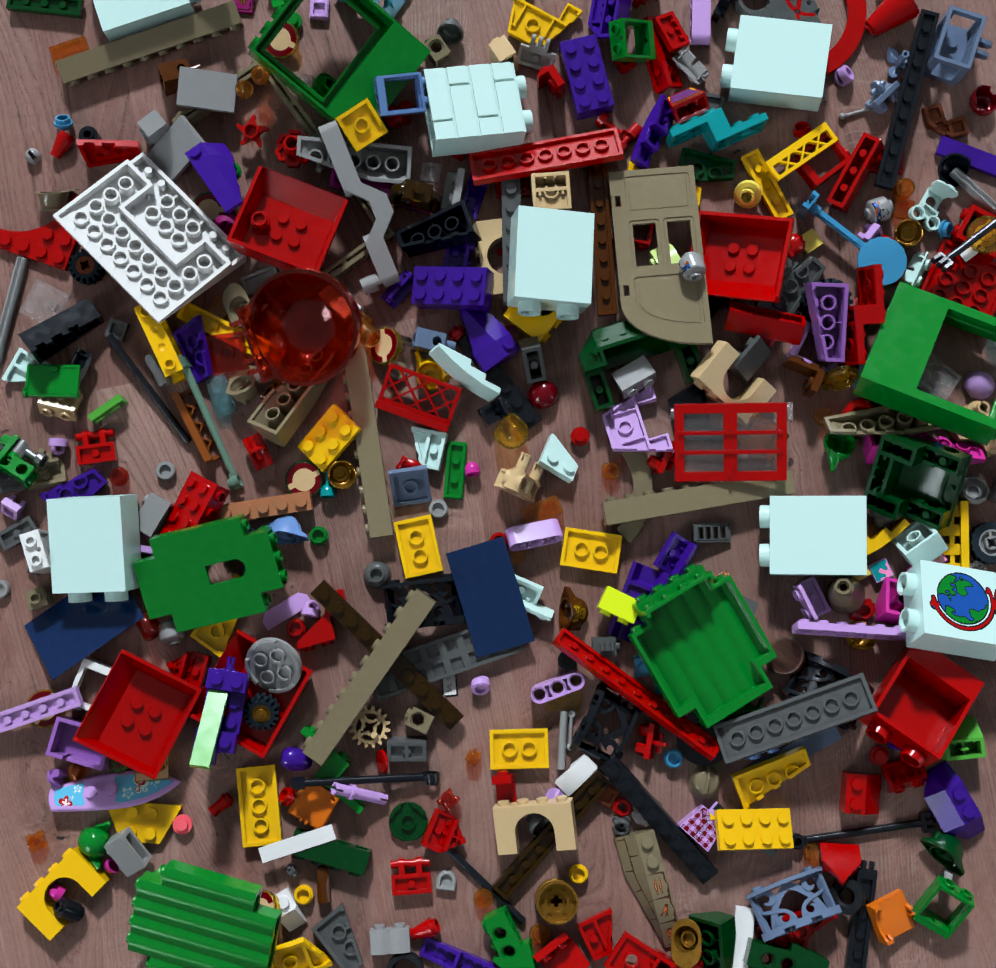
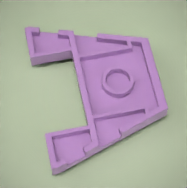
M653 386L643 389L624 403L621 402L602 415L613 452H673V446L668 433L648 438L638 408L639 406L657 401Z

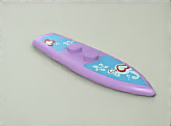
M135 770L125 771L120 774L113 772L63 783L60 787L52 786L48 797L49 807L52 812L98 811L132 807L163 796L178 786L180 780L168 775V778L136 781V774L139 772Z

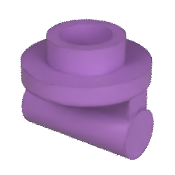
M50 769L47 772V780L52 786L60 787L64 783L63 778L70 775V770Z

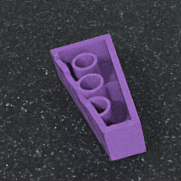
M804 283L818 361L845 362L849 284Z

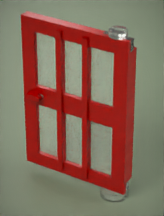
M792 402L674 404V408H670V420H674L675 482L787 480V422H793Z

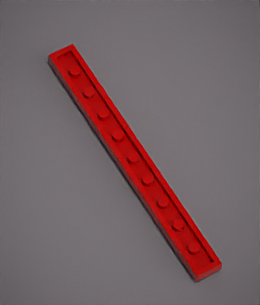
M563 627L552 642L555 647L708 760L712 761L716 757L720 747L715 738L685 716L675 717L666 702Z

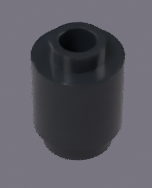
M85 126L79 132V139L102 140L101 135L91 126Z
M65 897L56 901L53 907L55 917L72 923L79 922L85 912L81 903Z

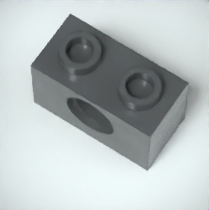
M538 336L519 340L528 384L547 380Z

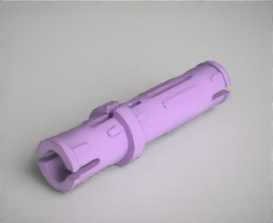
M334 782L332 786L336 787V789L331 788L332 795L343 796L348 800L357 799L386 805L387 803L383 799L388 800L387 793L358 788L354 784L345 785Z

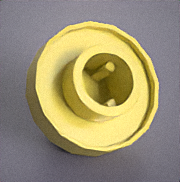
M753 180L741 181L734 190L735 202L743 208L755 207L762 198V189Z

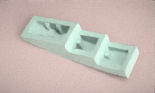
M441 343L429 351V355L444 371L474 394L488 402L500 395L501 388L486 381V373L471 366L472 359Z

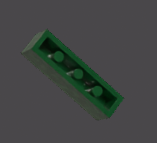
M297 827L293 836L308 832V830ZM336 839L293 853L292 858L297 860L309 859L314 865L322 866V864H326L334 871H341L342 869L349 871V875L360 877V875L364 876L372 849Z

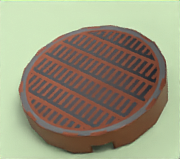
M781 637L771 644L778 656L768 662L774 672L787 676L796 674L802 669L806 656L804 646L798 640L792 637Z

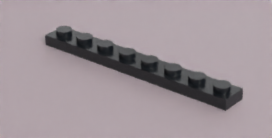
M615 754L600 765L603 773L702 884L718 873V869Z

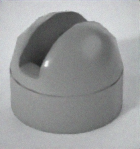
M30 148L25 152V158L30 164L36 165L40 163L42 155L37 149ZM31 153H33V155H35L36 157L34 160L30 156Z

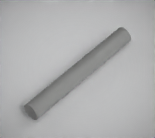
M560 710L558 770H565L568 711Z

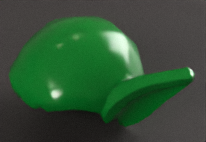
M829 432L823 439V446L828 454L830 471H835L839 461L846 460L852 455L856 443L860 442L859 438L835 435Z
M110 821L83 829L78 838L79 850L84 855H87L88 860L96 871L100 870L102 857L107 853L104 846L110 839L108 831L111 826Z

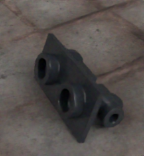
M77 348L69 365L82 366L81 385L94 355Z

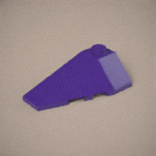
M200 142L185 153L226 214L243 204L240 186L237 181V171L234 166V157L224 143Z
M459 310L462 322L466 327L468 342L471 344L472 357L482 372L486 373L511 360L518 353L520 347L512 335L489 311Z

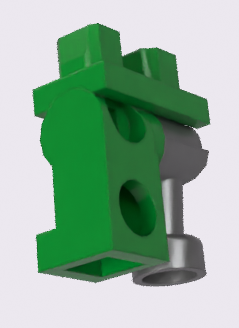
M4 434L0 438V445L3 446V449L0 451V471L12 476L24 486L30 488L39 476L34 466L42 469L48 462L49 457L42 452L35 453L30 449L27 442L20 439L19 436ZM25 458L32 460L34 466L25 462Z

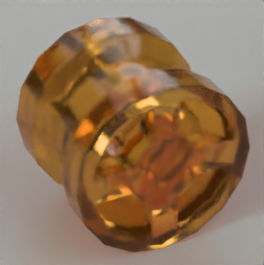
M908 178L899 180L892 190L893 196L900 201L908 199L915 191V184Z

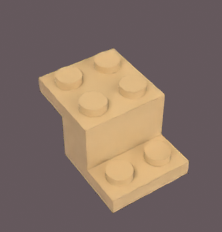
M569 171L531 173L530 188L533 207L572 210Z

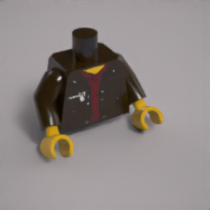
M406 179L402 183L393 185L388 195L393 211V204L431 212L430 215L440 211L441 196L434 191L432 184Z

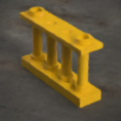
M140 305L134 307L166 378L171 376L175 385L187 380L183 373V366L177 356L182 355L167 320L165 319L158 324Z

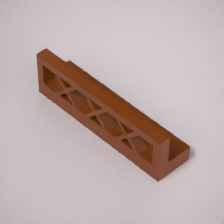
M191 388L182 393L177 391L171 394L204 462L210 464L220 459V453L213 457L210 451L212 443H215L212 436L211 439L202 436L204 426L208 427L205 424L204 418L202 423L195 421L193 418L195 410L200 411V408L197 407L196 399L194 405L191 406L186 404L183 398L192 393Z

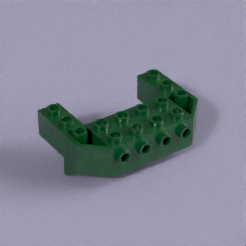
M627 320L614 322L607 327L602 326L593 329L577 361L594 413L612 409L615 405L604 371L629 364L643 355L648 358L673 350L684 384L693 383L695 380L690 375L701 362L696 345L673 343L651 337L633 327Z

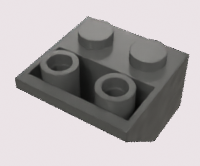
M759 335L754 339L750 337L740 348L743 352L740 353L738 351L740 355L728 369L743 384L748 382L772 354Z

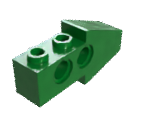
M504 905L486 913L483 918L482 927L485 933L490 935L493 950L497 951L494 954L493 961L500 968H538V964L533 957L535 951L530 937L522 939L507 906ZM502 928L506 933L499 934L496 929ZM511 946L515 951L508 952L505 947Z

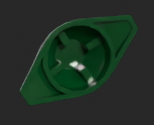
M936 831L932 838L924 837L920 840L929 854L941 865L960 877L964 875L965 871L962 864L963 847L956 837Z

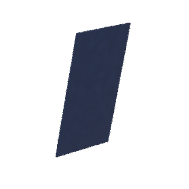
M504 537L446 553L477 658L535 641Z

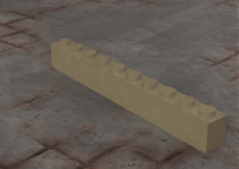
M233 0L57 60L55 63L63 83L66 85L70 84V87L81 84L83 79L87 78L90 81L99 78L98 74L104 72L106 75L114 73L118 67L129 68L134 66L133 62L139 60L141 62L149 61L152 59L151 56L156 54L164 56L169 54L171 49L181 50L187 48V44L191 42L199 44L204 42L206 37L212 36V38L222 36V32L226 30L230 32L237 31L243 23L236 3Z
M365 346L342 349L343 355H340L341 366H345L346 372L343 374L344 385H348V392H345L347 404L350 403L351 411H348V416L362 429L353 441H356L357 448H354L355 460L359 459L360 466L356 467L358 479H362V486H359L360 496L364 497L365 505H362L363 516H367L368 524H365L366 535H370L371 539L394 536L367 349Z
M792 470L787 471V480L718 481V483L713 484L710 481L699 482V486L692 487V484L681 485V489L678 490L668 487L661 489L662 492L654 493V490L645 491L643 496L636 497L635 493L624 495V499L619 500L616 497L605 498V502L601 503L604 526H611L769 499L770 496H786L794 494L796 491Z
M417 588L415 591L411 590L405 598L407 601L405 606H399L393 615L396 619L392 624L390 622L387 623L382 631L384 633L382 639L379 640L377 638L371 646L373 651L370 656L365 655L359 663L362 666L358 672L354 671L348 679L351 683L347 689L343 687L336 696L339 698L335 705L332 703L325 712L328 714L324 721L320 719L314 728L316 730L314 736L311 737L309 735L303 743L305 749L302 753L322 766L436 604L437 601Z

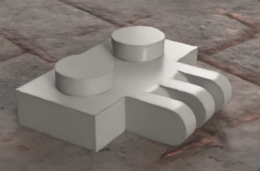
M533 34L530 45L520 44L517 55L518 64L537 70L544 66L554 65L557 54L548 51L551 39L547 38L545 45H543L544 37L540 36L537 43L535 42L537 35Z

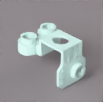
M941 180L932 182V186L926 190L920 203L911 207L908 211L910 219L915 221L924 220L923 227L928 232L939 228L941 222L937 217L939 212L936 210L942 200L947 197L955 198L959 195L954 186L946 184ZM928 197H932L935 200L934 207L926 204Z

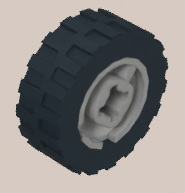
M996 522L980 523L969 531V554L975 561L977 560L981 564H996Z

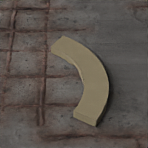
M619 452L631 472L635 496H643V492L653 490L651 472L646 464L647 459L644 453ZM646 520L620 524L616 531L630 543L639 533Z

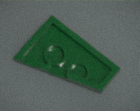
M683 147L678 166L693 165L695 183L732 181L735 175L737 160Z

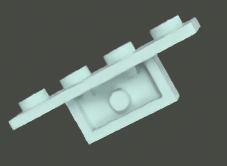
M515 575L526 613L534 614L541 620L551 621L554 610L537 603L544 587Z

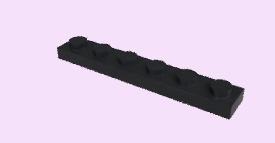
M466 334L458 340V344L480 370L472 357L471 344L468 342ZM500 365L486 372V380L501 388L499 396L508 403L510 411L526 431L542 421V418Z

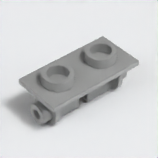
M683 47L678 52V55L672 57L675 65L688 75V79L692 83L699 85L706 81L705 79L709 76L708 69L700 61H697L695 65L693 64L696 57L688 48L685 49Z

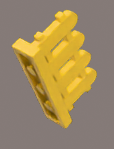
M959 501L950 526L936 531L940 536H949V544H946L949 549L943 552L944 555H949V563L944 564L970 568L968 501ZM954 517H958V524H954ZM955 536H958V544H955ZM955 555H959V563H955Z

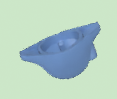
M283 515L269 524V527H272L273 532L277 535L278 543L276 544H297L309 541V537L302 532L300 524L293 516Z

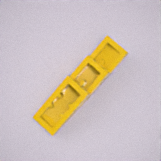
M904 518L899 520L891 530L884 527L871 539L867 536V555L877 551L893 540L910 523Z

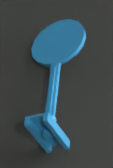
M815 190L811 193L807 201L802 204L796 213L797 216L802 219L809 212L860 250L857 255L858 268L882 264L884 272L883 286L893 284L902 277L907 268V256L904 248L897 241L889 237H877L864 243L821 210L822 208L816 204L820 194Z

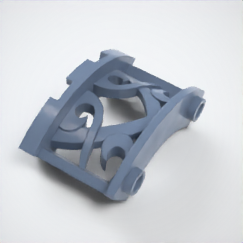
M813 865L802 869V873L764 888L761 885L752 888V893L745 896L749 900L763 933L761 937L764 943L796 931L805 925L814 924L842 912L840 905H836L821 873L822 867L814 868ZM813 877L814 882L818 888V892H811L814 888V884L808 885L806 882L808 878ZM801 880V886L792 882ZM780 888L776 896L771 892L772 890ZM787 890L798 892L807 897L801 907L802 918L798 919L791 910L779 909L782 898ZM819 895H821L823 902L818 898ZM767 896L769 902L763 903V905L772 907V910L763 912L758 898ZM810 901L814 902L810 905L814 908L813 912H809L806 909ZM778 914H788L790 917L789 921L784 922L782 920L783 916L778 917ZM771 915L772 930L770 929V926L765 916Z

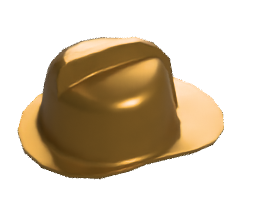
M684 918L678 920L672 927L671 955L674 963L680 968H692L701 958L702 935L696 922Z

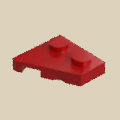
M611 907L577 923V927L594 962L612 952Z

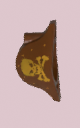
M564 586L559 605V632L563 627L569 632L580 631L581 625L584 624L588 617L587 604L582 599L576 597L570 587Z

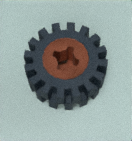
M81 249V252L76 251L75 256L71 255L72 261H68L70 265L68 270L75 280L83 285H90V283L94 285L97 284V280L99 282L102 280L100 277H104L105 273L103 271L105 269L85 249Z

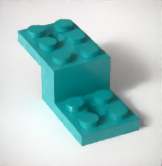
M720 107L716 110L712 108L706 111L703 116H694L683 125L679 123L672 126L665 144L670 149L702 134L711 154L762 132L769 118L766 112L760 115L755 113L748 118L749 120L744 122L740 120L730 126L722 108Z

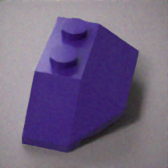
M592 0L588 26L598 39L610 38L608 22L620 18H629L632 0Z
M944 760L928 769L923 798L942 832L968 840L983 832L985 827L982 815L963 781L950 765Z

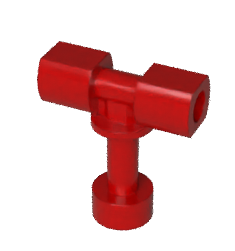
M605 111L595 121V124L600 128L603 126L607 129L616 127L609 121L610 116ZM636 122L627 131L625 129L620 131L617 128L623 153L626 151L627 145L631 141L634 142L641 133L642 127Z

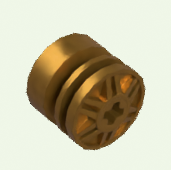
M552 878L541 883L536 890L534 898L538 912L550 924H565L573 919L578 910L579 902L576 892L570 884L562 879ZM554 895H557V897L560 899V901H557L556 905H554V903L550 901L551 899H554Z

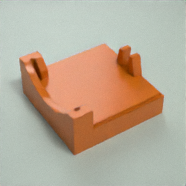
M325 786L305 787L304 790H299L295 802L291 804L287 812L298 818L300 822H305V825L318 829L324 827L340 798L337 795H332L331 790Z
M896 889L865 905L878 941L887 946L895 943L893 938L916 927L912 917L915 915V912L911 911L913 907L907 903L901 889Z

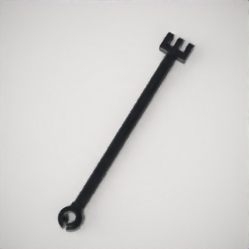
M996 218L950 253L945 255L940 251L930 262L936 264V267L941 269L943 273H947L954 267L953 259L996 227Z
M426 771L412 774L304 779L303 776L292 777L290 785L293 790H304L305 787L332 786L334 782L349 785L423 781L426 782V785L435 786L440 781V773L438 771Z
M931 811L919 812L920 819L806 836L793 833V842L797 838L800 839L799 845L794 844V849L798 850L808 843L917 827H921L923 833L935 832L937 830L935 826L928 827V824L935 823V819H927L928 816H933Z

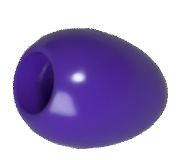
M287 747L282 752L280 764L283 768L290 771H304L312 766L313 760L302 753V749Z

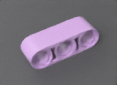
M690 0V45L709 46L711 36V0Z
M555 518L517 525L505 530L510 551L530 549L558 543L563 540L559 521Z
M572 670L537 683L531 688V699L537 704H542L577 691L585 684L584 676L580 671ZM575 675L581 677L580 683L576 685L570 682L572 676ZM560 682L563 688L560 691H554L552 685ZM542 689L545 692L544 696L536 698L534 696L535 690Z

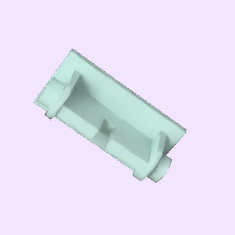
M920 251L913 254L908 267L913 268L914 271L906 269L901 282L916 288L921 286L925 270L928 271L931 265L929 252H926L925 256Z

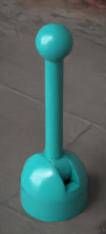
M327 470L326 484L321 487L320 498H335V488L328 481Z

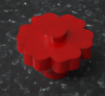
M290 129L287 134L281 133L276 140L277 148L275 149V154L279 162L286 163L288 168L298 169L301 164L307 165L310 161L296 156L297 135L309 137V135H303L301 130Z

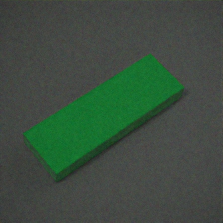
M448 441L444 499L462 500L466 442Z

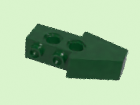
M748 937L743 959L748 968H829L830 963L825 956L790 939L788 940L787 947L770 942L764 943L762 940ZM765 954H771L768 962H762V957ZM784 959H790V964L787 967L781 966Z

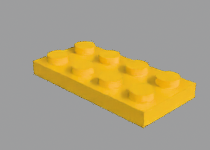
M276 764L236 768L243 848L265 846L283 840Z
M790 808L714 810L718 851L794 848Z

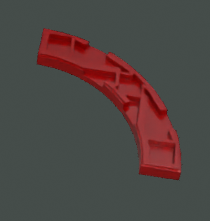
M845 0L847 12L846 26L838 43L829 51L825 77L840 68L857 48L866 24V0Z

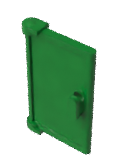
M28 364L25 387H23L22 393L23 397L79 399L81 395L79 387L82 366Z

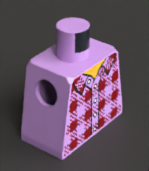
M717 801L709 810L703 804L698 805L677 823L707 852L716 840L714 810L725 809Z

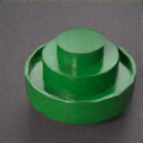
M321 73L313 79V90L321 97H324L336 80L327 73Z

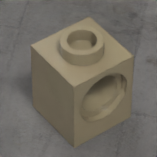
M439 34L425 40L424 45L431 51L428 58L435 68L441 67L452 59L450 49ZM434 48L441 49V51L437 53L433 52L432 50Z
M40 586L23 592L30 611H38L55 605L49 586Z
M414 705L413 709L408 708L404 719L407 720L405 725L427 734L435 715ZM415 714H421L424 717L422 724H416L413 721Z

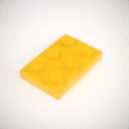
M332 404L297 447L322 472H326L328 467L338 459L362 429L337 404Z
M431 514L393 522L405 579L443 571Z
M565 527L560 565L617 574L622 535Z
M548 728L489 730L490 770L549 768Z

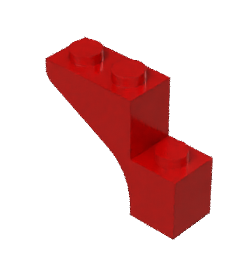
M345 589L336 590L348 602ZM326 609L322 618L297 641L298 649L303 648V651L306 652L315 649L314 645L322 643L324 647L334 644L333 640L338 639L332 615Z

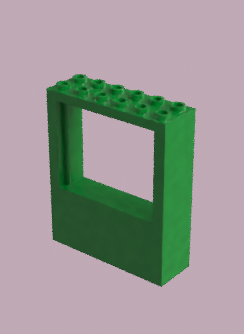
M283 0L282 2L285 3L284 7L279 5L271 16L274 20L272 22L267 21L259 31L262 34L261 37L258 38L256 36L247 47L250 49L248 55L329 122L334 121L335 118L368 98L377 112L373 78L375 76L416 72L431 52L373 0H343L375 28V31L327 94L321 97L266 51L267 47L303 2V0ZM409 80L384 83L388 107Z
M899 282L887 309L885 323H882L853 394L987 446L991 440L996 439V398L988 417L918 390L917 387L943 323L996 342V317Z

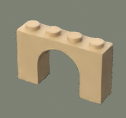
M502 218L476 221L482 241L477 242L478 246H474L475 257H479L480 264L477 267H487L494 273L492 299L503 298V273L495 271L490 266L487 258L490 249L497 243L502 242Z
M721 340L715 343L690 375L695 380L693 383L701 390L704 389L707 392L706 396L717 403L768 402L777 391L764 378L754 377L740 395L730 398L724 390L723 380L725 373L740 354L728 342ZM737 413V425L749 426L759 413Z
M559 795L556 796V799L538 797L536 800L529 801L528 798H521L517 802L500 800L495 803L493 817L498 855L518 854L520 850L518 821L523 816L531 813L541 814L552 823L557 851L577 849L578 837L573 797Z

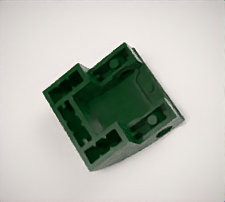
M883 434L864 496H867V509L894 521L906 516L938 531L949 527L973 455L923 438Z

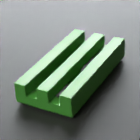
M118 394L88 414V418L91 422L97 424L128 402L125 397Z

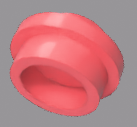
M181 814L173 820V829L178 834H186L192 829L193 822L188 815Z

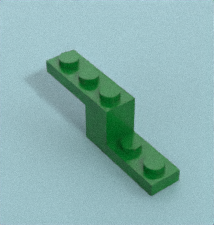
M306 725L300 733L306 738L309 735L313 737L316 733L315 726ZM334 748L328 756L329 759L314 776L316 778L340 777L351 764L349 761L350 757L341 750L339 752ZM326 786V787L329 788L330 790H331V788L336 789V787H333V786ZM337 795L358 814L365 808L364 801L348 800L346 797Z

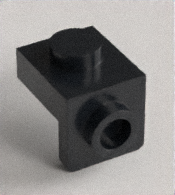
M502 397L477 410L485 427L510 414L509 405Z

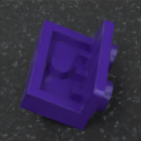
M475 242L447 248L443 267H470L471 259H468L469 252L474 251Z
M672 531L653 565L670 574V576L677 573L680 576L685 572L684 569L690 559L694 557L698 546Z

